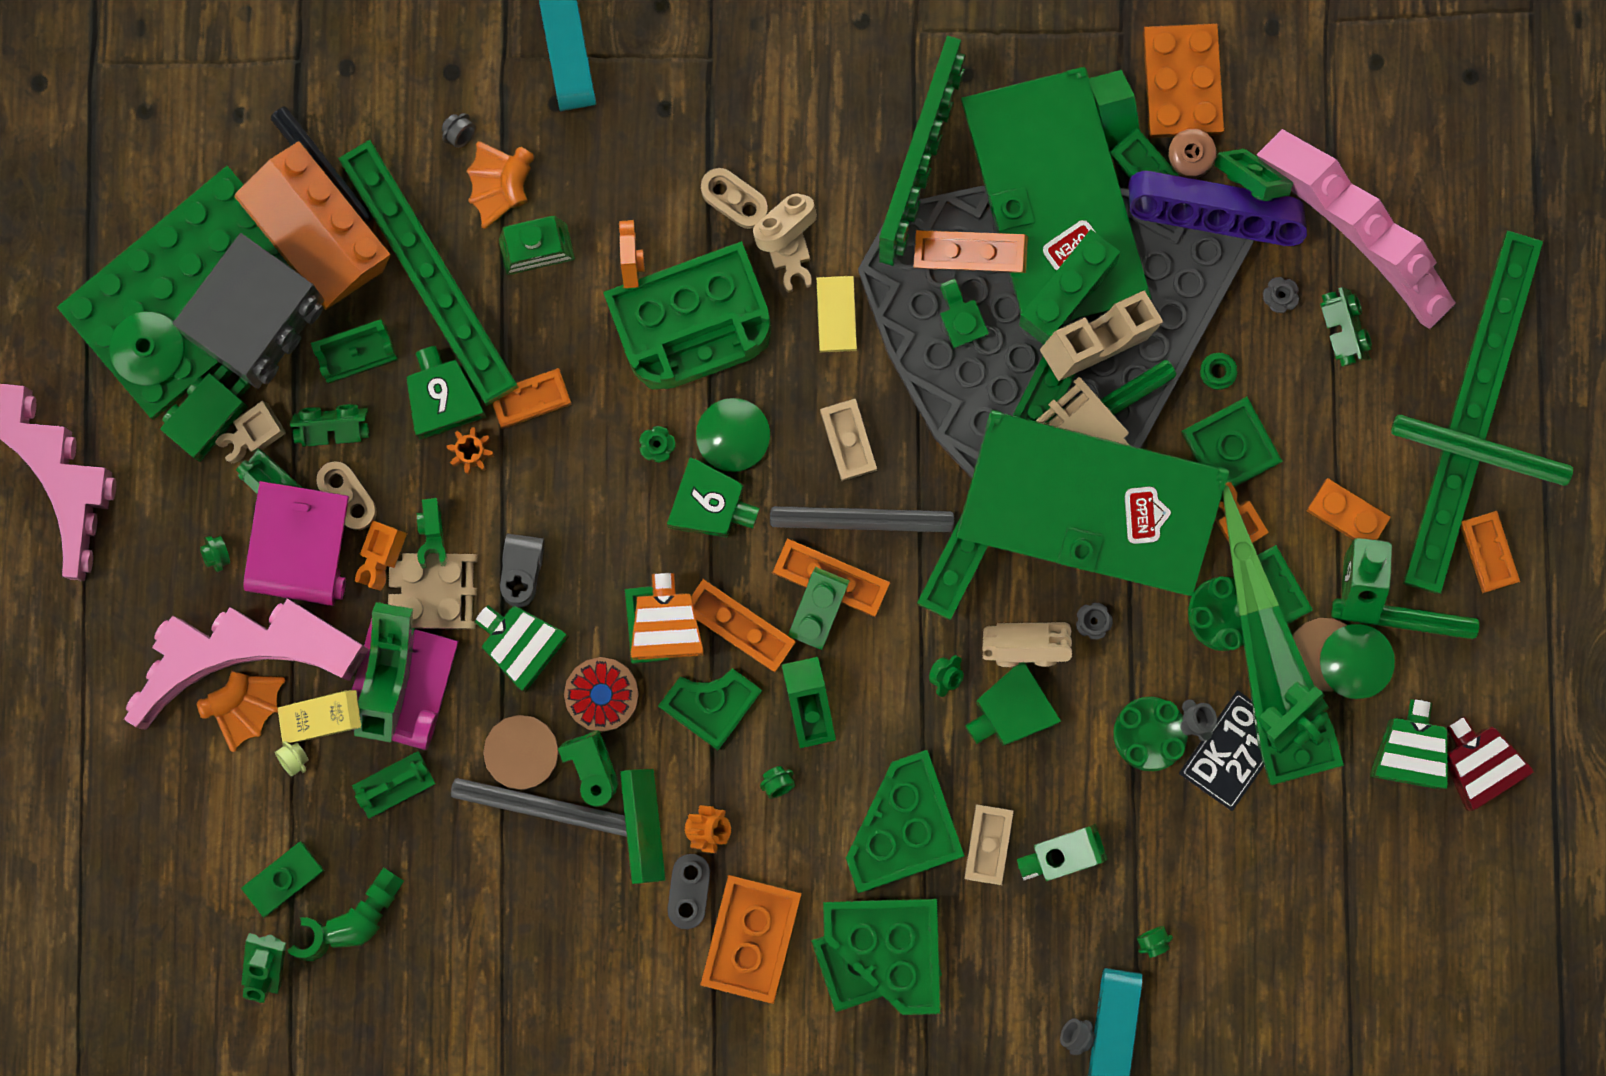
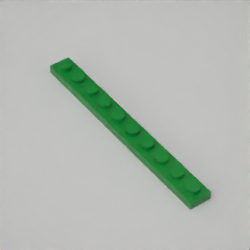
M1507 231L1504 234L1448 429L1486 440L1543 244L1541 240ZM1441 450L1402 584L1434 594L1441 593L1479 460Z

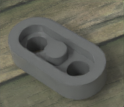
M686 854L680 857L675 862L672 870L668 916L670 921L681 929H691L698 926L704 919L706 912L710 867L704 858L696 854ZM689 865H693L698 869V876L694 880H688L684 876V870ZM683 903H689L693 906L692 916L685 918L680 915L679 908Z

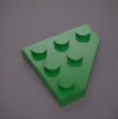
M928 750L893 761L889 766L846 856L857 893L964 857Z
M937 899L823 902L824 940L902 1015L940 1014Z

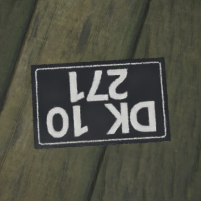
M1238 690L1217 718L1216 727L1211 731V738L1200 742L1178 773L1231 811L1234 810L1264 767L1257 743L1252 700Z

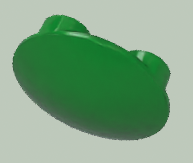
M728 398L712 404L702 414L696 429V441L699 451L710 465L723 471L738 472L746 470L761 461L769 446L770 428L765 415L757 406L743 399Z
M1214 577L1203 582L1194 591L1188 606V620L1193 634L1202 644L1213 650L1230 651L1238 649L1244 644L1235 579L1231 577Z
M1363 624L1347 625L1333 632L1324 641L1320 654V669L1326 683L1336 694L1352 699L1368 698L1382 691L1391 680L1395 668L1394 652L1387 638L1375 628Z
M1142 697L1130 702L1120 711L1114 724L1113 738L1118 753L1129 765L1143 771H1159L1174 764L1184 754L1188 735H1185L1180 728L1183 716L1177 706L1171 701L1158 697Z

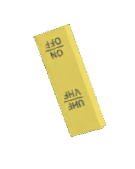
M356 690L343 691L278 707L282 744L284 741L293 744L361 728Z

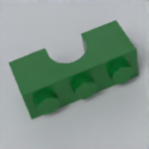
M1090 229L1021 314L1019 326L1044 345L1055 331L1069 324L1073 314L1092 290L1095 291L1116 266L1120 251Z

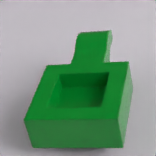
M955 279L941 284L940 290L949 310L940 313L939 316L953 349L987 336L989 333L975 299L964 303Z
M437 498L423 499V512L417 513V526L419 535L425 534L426 542L418 550L417 558L422 569L426 568V557L431 553H436L439 555L441 566H446L447 555L443 547L442 517Z

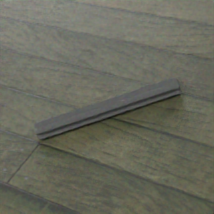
M774 506L770 510V524L772 527L951 532L954 529V514L951 511Z
M456 778L452 784L451 796L456 799L627 837L625 815Z

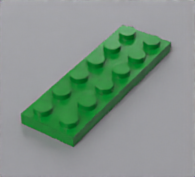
M948 35L946 37L879 236V262L894 266L897 254L901 256L905 254L910 237L907 234L910 222L915 223L920 209L921 201L918 200L921 188H927L932 168H930L932 155H938L943 139L941 134L943 123L949 122L954 106L952 101L954 90L960 89L965 69H963L966 54L961 53V39Z

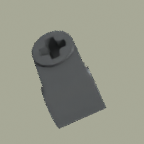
M507 533L503 550L500 591L510 606L522 608L534 600L538 574L541 570L544 554V538ZM521 580L527 591H521L519 597H514L509 586H516L517 581Z

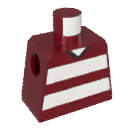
M1463 716L1446 727L1457 745L1447 752V768L1467 811L1476 810L1534 773L1530 765L1493 726L1487 727L1476 734L1466 717Z

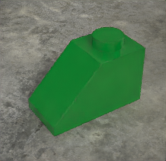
M818 657L782 664L799 747L804 748L836 741Z

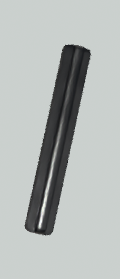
M281 107L271 115V120L289 144L292 146L299 141L367 225L371 221L368 211L286 107Z

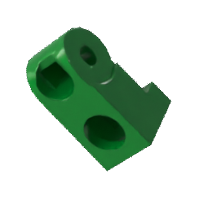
M596 730L565 741L558 748L562 762L569 760L574 762L582 782L580 793L583 800L592 806L606 804L617 792L618 779L600 731Z

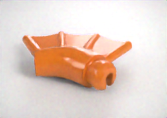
M479 141L476 143V158L470 168L467 169V173L472 181V194L468 201L479 210L482 221L481 226L484 229L488 228L511 207L517 208L527 203L523 185L531 170L529 165L534 160V154L523 147H518L514 156H509Z
M231 671L229 680L223 688L207 694L208 698L197 701L199 714L203 719L214 715L230 751L235 752L244 740L261 736L265 720L272 713L278 712L277 693L286 680L284 677L249 676Z

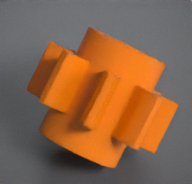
M475 427L471 428L469 435L463 436L460 432L456 431L455 434L458 438L456 444L447 445L449 451L456 453V457L450 462L452 466L455 467L463 463L466 475H469L472 467L476 466L485 471L486 468L483 461L486 457H494V453L486 450L484 447L491 440L489 436H483L479 440ZM470 443H474L475 447L480 450L479 454H472L471 459L467 460L462 449H467Z
M699 805V814L688 815L689 817L685 823V834L692 841L691 848L701 849L702 852L717 853V844H727L731 835V824L724 817L725 810L715 809L714 806Z

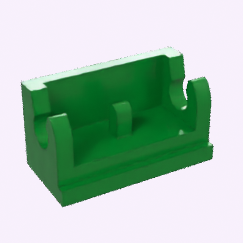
M382 319L311 343L313 352L320 364V372L326 379L327 384L398 360L387 326Z

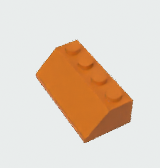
M299 141L271 158L235 193L234 197L290 267L316 287L324 298V302L321 305L325 310L384 271L391 254Z

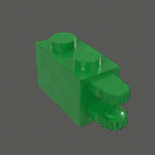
M221 365L213 376L208 373L205 378L202 376L198 377L188 388L187 394L189 396L180 406L176 404L171 407L162 419L165 424L160 430L198 462H201L216 445L218 437L225 434L234 424L233 421L239 418L248 408L240 398L250 388L251 384L240 378L231 390L227 389L223 383L233 371L224 365Z

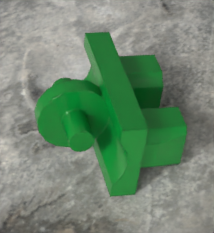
M1295 682L1284 695L1286 702L1293 707L1283 716L1278 710L1271 707L1259 716V722L1267 733L1272 747L1279 754L1293 742L1301 748L1308 740L1318 746L1324 741L1323 736L1318 730L1327 723L1322 714L1329 707L1323 699V692L1316 686L1310 690L1299 682Z
M249 933L245 943L242 985H245L243 988L244 998L264 1003L269 992L278 994L282 982L286 949L285 942H282L273 935L259 938L257 935Z

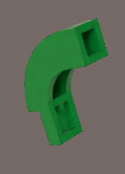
M375 603L372 611L369 662L363 688L358 699L361 728L354 729V736L391 742L405 697L412 659L415 628H412V608Z

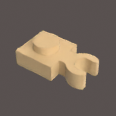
M802 232L785 248L769 252L774 270L786 269L783 283L788 293L793 292L790 281L794 276H801L805 281L806 287H811V275L807 269L801 266V263L810 261Z
M261 401L233 421L238 430L234 434H222L216 440V444L224 448L233 442L234 450L225 459L228 462L236 463L245 456L247 448L252 453H255L259 448L263 450L286 434L270 405L267 402Z

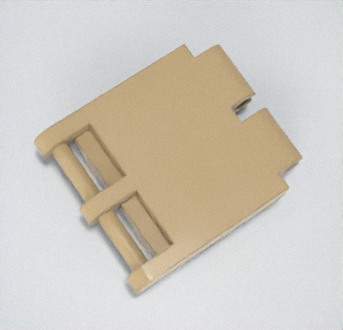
M1080 377L1074 381L1075 386L1057 402L1052 400L1048 404L1050 408L1036 420V422L1045 423L1056 413V416L1045 424L1129 445L1124 439L1129 432ZM1079 391L1082 392L1077 397L1073 398ZM1070 399H1072V400L1070 401V403H1069L1064 409H1062V407H1063Z
M402 553V561H397L395 568L389 567V587L401 588V594H388V604L412 608V628L476 629V623L472 621L473 596H477V588H473V565L477 563L476 554H446V566H441L438 554H429L426 557L427 566L422 569L417 558L418 553ZM462 563H466V587H462ZM462 596H465V621H461Z
M1066 622L997 623V626H986L983 629V658L985 660H996L997 665L1002 667L1017 666L1019 662H1034L1038 666H1053L1057 662L1069 661L1072 657V649L1070 648L1072 645L1070 637L1071 626Z

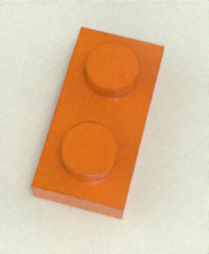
M1328 478L1323 482L1306 510L1352 540L1355 538L1377 540L1391 518Z

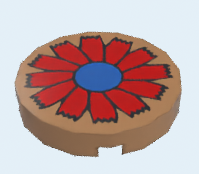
M603 657L586 660L577 666L567 679L564 691L566 708L574 721L588 730H599L600 732L616 730L627 723L637 709L639 697L637 681L630 670L617 660Z

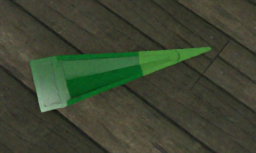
M1226 485L1222 494L1257 743L1270 785L1344 766L1336 734L1326 711L1322 716L1327 720V723L1318 730L1324 738V741L1319 746L1308 740L1299 748L1293 742L1281 754L1272 747L1267 733L1259 722V716L1268 708L1274 707L1283 716L1293 708L1286 702L1284 695L1295 682H1299L1310 690L1315 686L1279 607L1232 493Z

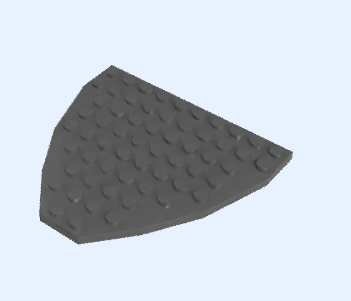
M985 186L919 199L918 201H921L920 209L915 223L910 222L907 233L910 237L904 256L897 254L894 266L879 262L881 227L858 268V274L887 355L933 438L971 479L991 409L1013 415L1043 356L1040 351L1043 344L1019 326L1021 313L1009 272L914 268L916 230L997 233ZM1120 188L1148 289L1152 297L1151 302L1162 318L1163 323L1146 341L1077 372L1067 392L1075 386L1074 381L1080 377L1099 399H1102L1160 362L1168 360L1176 371L1177 375L1175 378L1114 415L1129 432L1124 437L1130 446L1141 448L1254 240L1138 219L1130 211L1129 190ZM952 279L956 280L964 303L975 299L989 333L985 337L953 349L939 316L940 313L949 310L940 286ZM1107 312L1083 318H1086L1088 323H1091ZM1083 318L1076 319V320H1072V321L1069 322L1068 325H1070V324H1072V323H1074V322H1076V321H1079V320H1081V319H1083ZM1079 391L1073 398L1077 397L1082 392ZM1070 399V400L1062 407V409H1064V408L1070 403V401H1071L1072 399Z

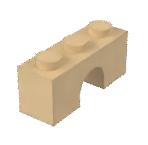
M1144 290L1114 304L1107 313L1091 323H1088L1087 319L1083 318L1055 331L1041 347L1040 351L1056 378L1060 381L1146 341L1163 323V320Z

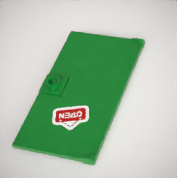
M1086 67L961 98L997 233L1028 235L1026 273L1009 272L1021 314L1090 229L1118 249L1120 255L1116 266L1095 291L1092 290L1073 314L1072 320L1107 312L1114 304L1144 290L1149 299L1152 300Z
M991 409L957 530V538L1188 596L1193 595L1221 496L1226 486L1229 470L1020 418Z

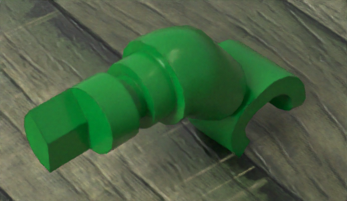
M383 867L365 893L368 898L365 902L361 900L355 909L351 907L346 914L327 920L326 926L311 918L301 917V926L307 929L311 928L314 931V942L307 949L301 950L293 945L287 951L290 955L304 961H315L327 952L329 945L332 948L363 945L379 930L380 926L377 924L383 917V914L380 912L383 907L389 908L404 880Z

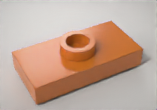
M559 368L517 382V389L492 403L502 429L572 405Z
M1494 511L1462 521L1460 527L1482 594L1519 583L1520 579L1498 512Z

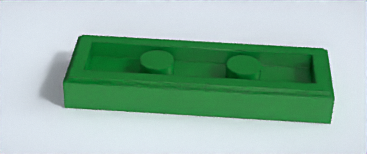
M654 769L620 771L632 884L666 881Z

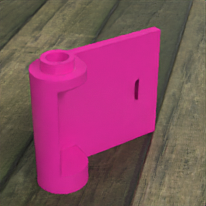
M260 481L244 574V591L334 606L336 599L342 600L345 592L346 578L340 577V569L337 568L349 496Z
M372 618L364 644L368 649L371 647ZM415 629L414 652H412L408 683L392 741L423 750L428 749L459 641ZM370 650L359 665L352 690H356L357 699H359L365 681Z

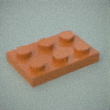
M1218 24L1144 27L1143 42L1149 138L1175 137L1179 132L1187 129H1199L1208 135H1222L1224 124Z
M728 875L700 985L774 1004L801 893Z

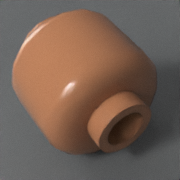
M1187 129L1179 132L1172 139L1168 157L1172 168L1178 175L1197 179L1205 176L1212 170L1216 161L1217 151L1213 139L1206 132L1199 129ZM1193 146L1191 150H1186L1187 147ZM1197 147L1200 151L1198 156L1195 153ZM1186 154H1191L1193 158L1187 157Z

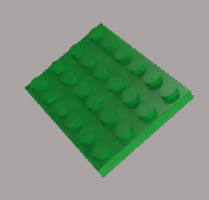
M228 166L224 167L57 306L58 310L152 420L187 393L190 385L198 377H206L208 373L212 372L221 363L186 339L182 334L184 355L177 371L169 379L156 385L144 386L134 384L123 378L116 371L110 358V340L120 322L128 316L139 312L159 313L174 322L240 233L290 267L234 197L235 193L244 184ZM143 340L138 345V350L141 353H145L150 349V342L148 340Z

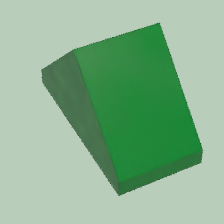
M1122 70L1089 78L1109 149L1114 148L1135 128L1140 130L1135 95Z

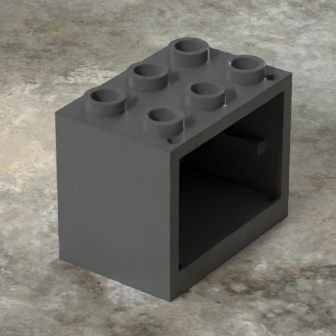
M240 233L172 324L186 339L259 389L263 383L268 384L275 377L279 369L277 363L285 353H292L301 340L299 334L306 324L309 323L311 325L318 319L324 308L321 305L324 302V298L311 282Z

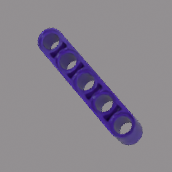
M1153 171L1137 172L1129 180L1130 211L1134 217L1141 220L1282 246L1298 245L1307 236L1305 207L1299 199L1283 196L1273 198L1271 201H1263L1253 197L1251 191L1245 188Z

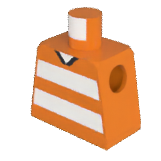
M674 573L653 574V596L637 597L631 658L633 660L704 656L691 595L675 593Z

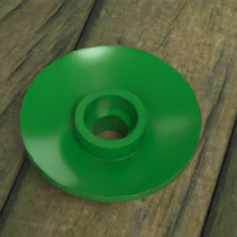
M139 312L130 315L120 322L112 334L109 346L112 364L123 378L134 384L149 386L162 383L177 371L182 362L184 341L181 332L172 324L173 322L162 314ZM143 340H148L150 342V349L145 353L139 352V343Z

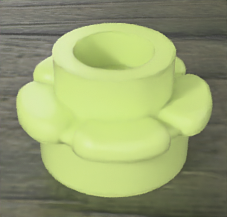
M284 741L283 747L275 752L282 767L290 776H294L299 771L302 773L306 772L304 763L309 761L304 750L297 742L290 745Z

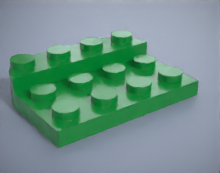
M742 241L638 279L639 287L624 288L621 285L603 292L630 367L635 376L649 389L675 388L741 364L756 357L770 343L771 321L768 308Z

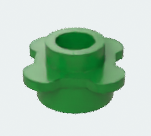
M953 655L950 659L946 657L938 659L930 670L929 680L938 687L936 694L940 697H945L949 690L958 688L963 680L964 673L960 668L962 659L958 655Z

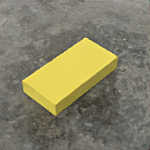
M853 276L817 277L820 353L857 351Z

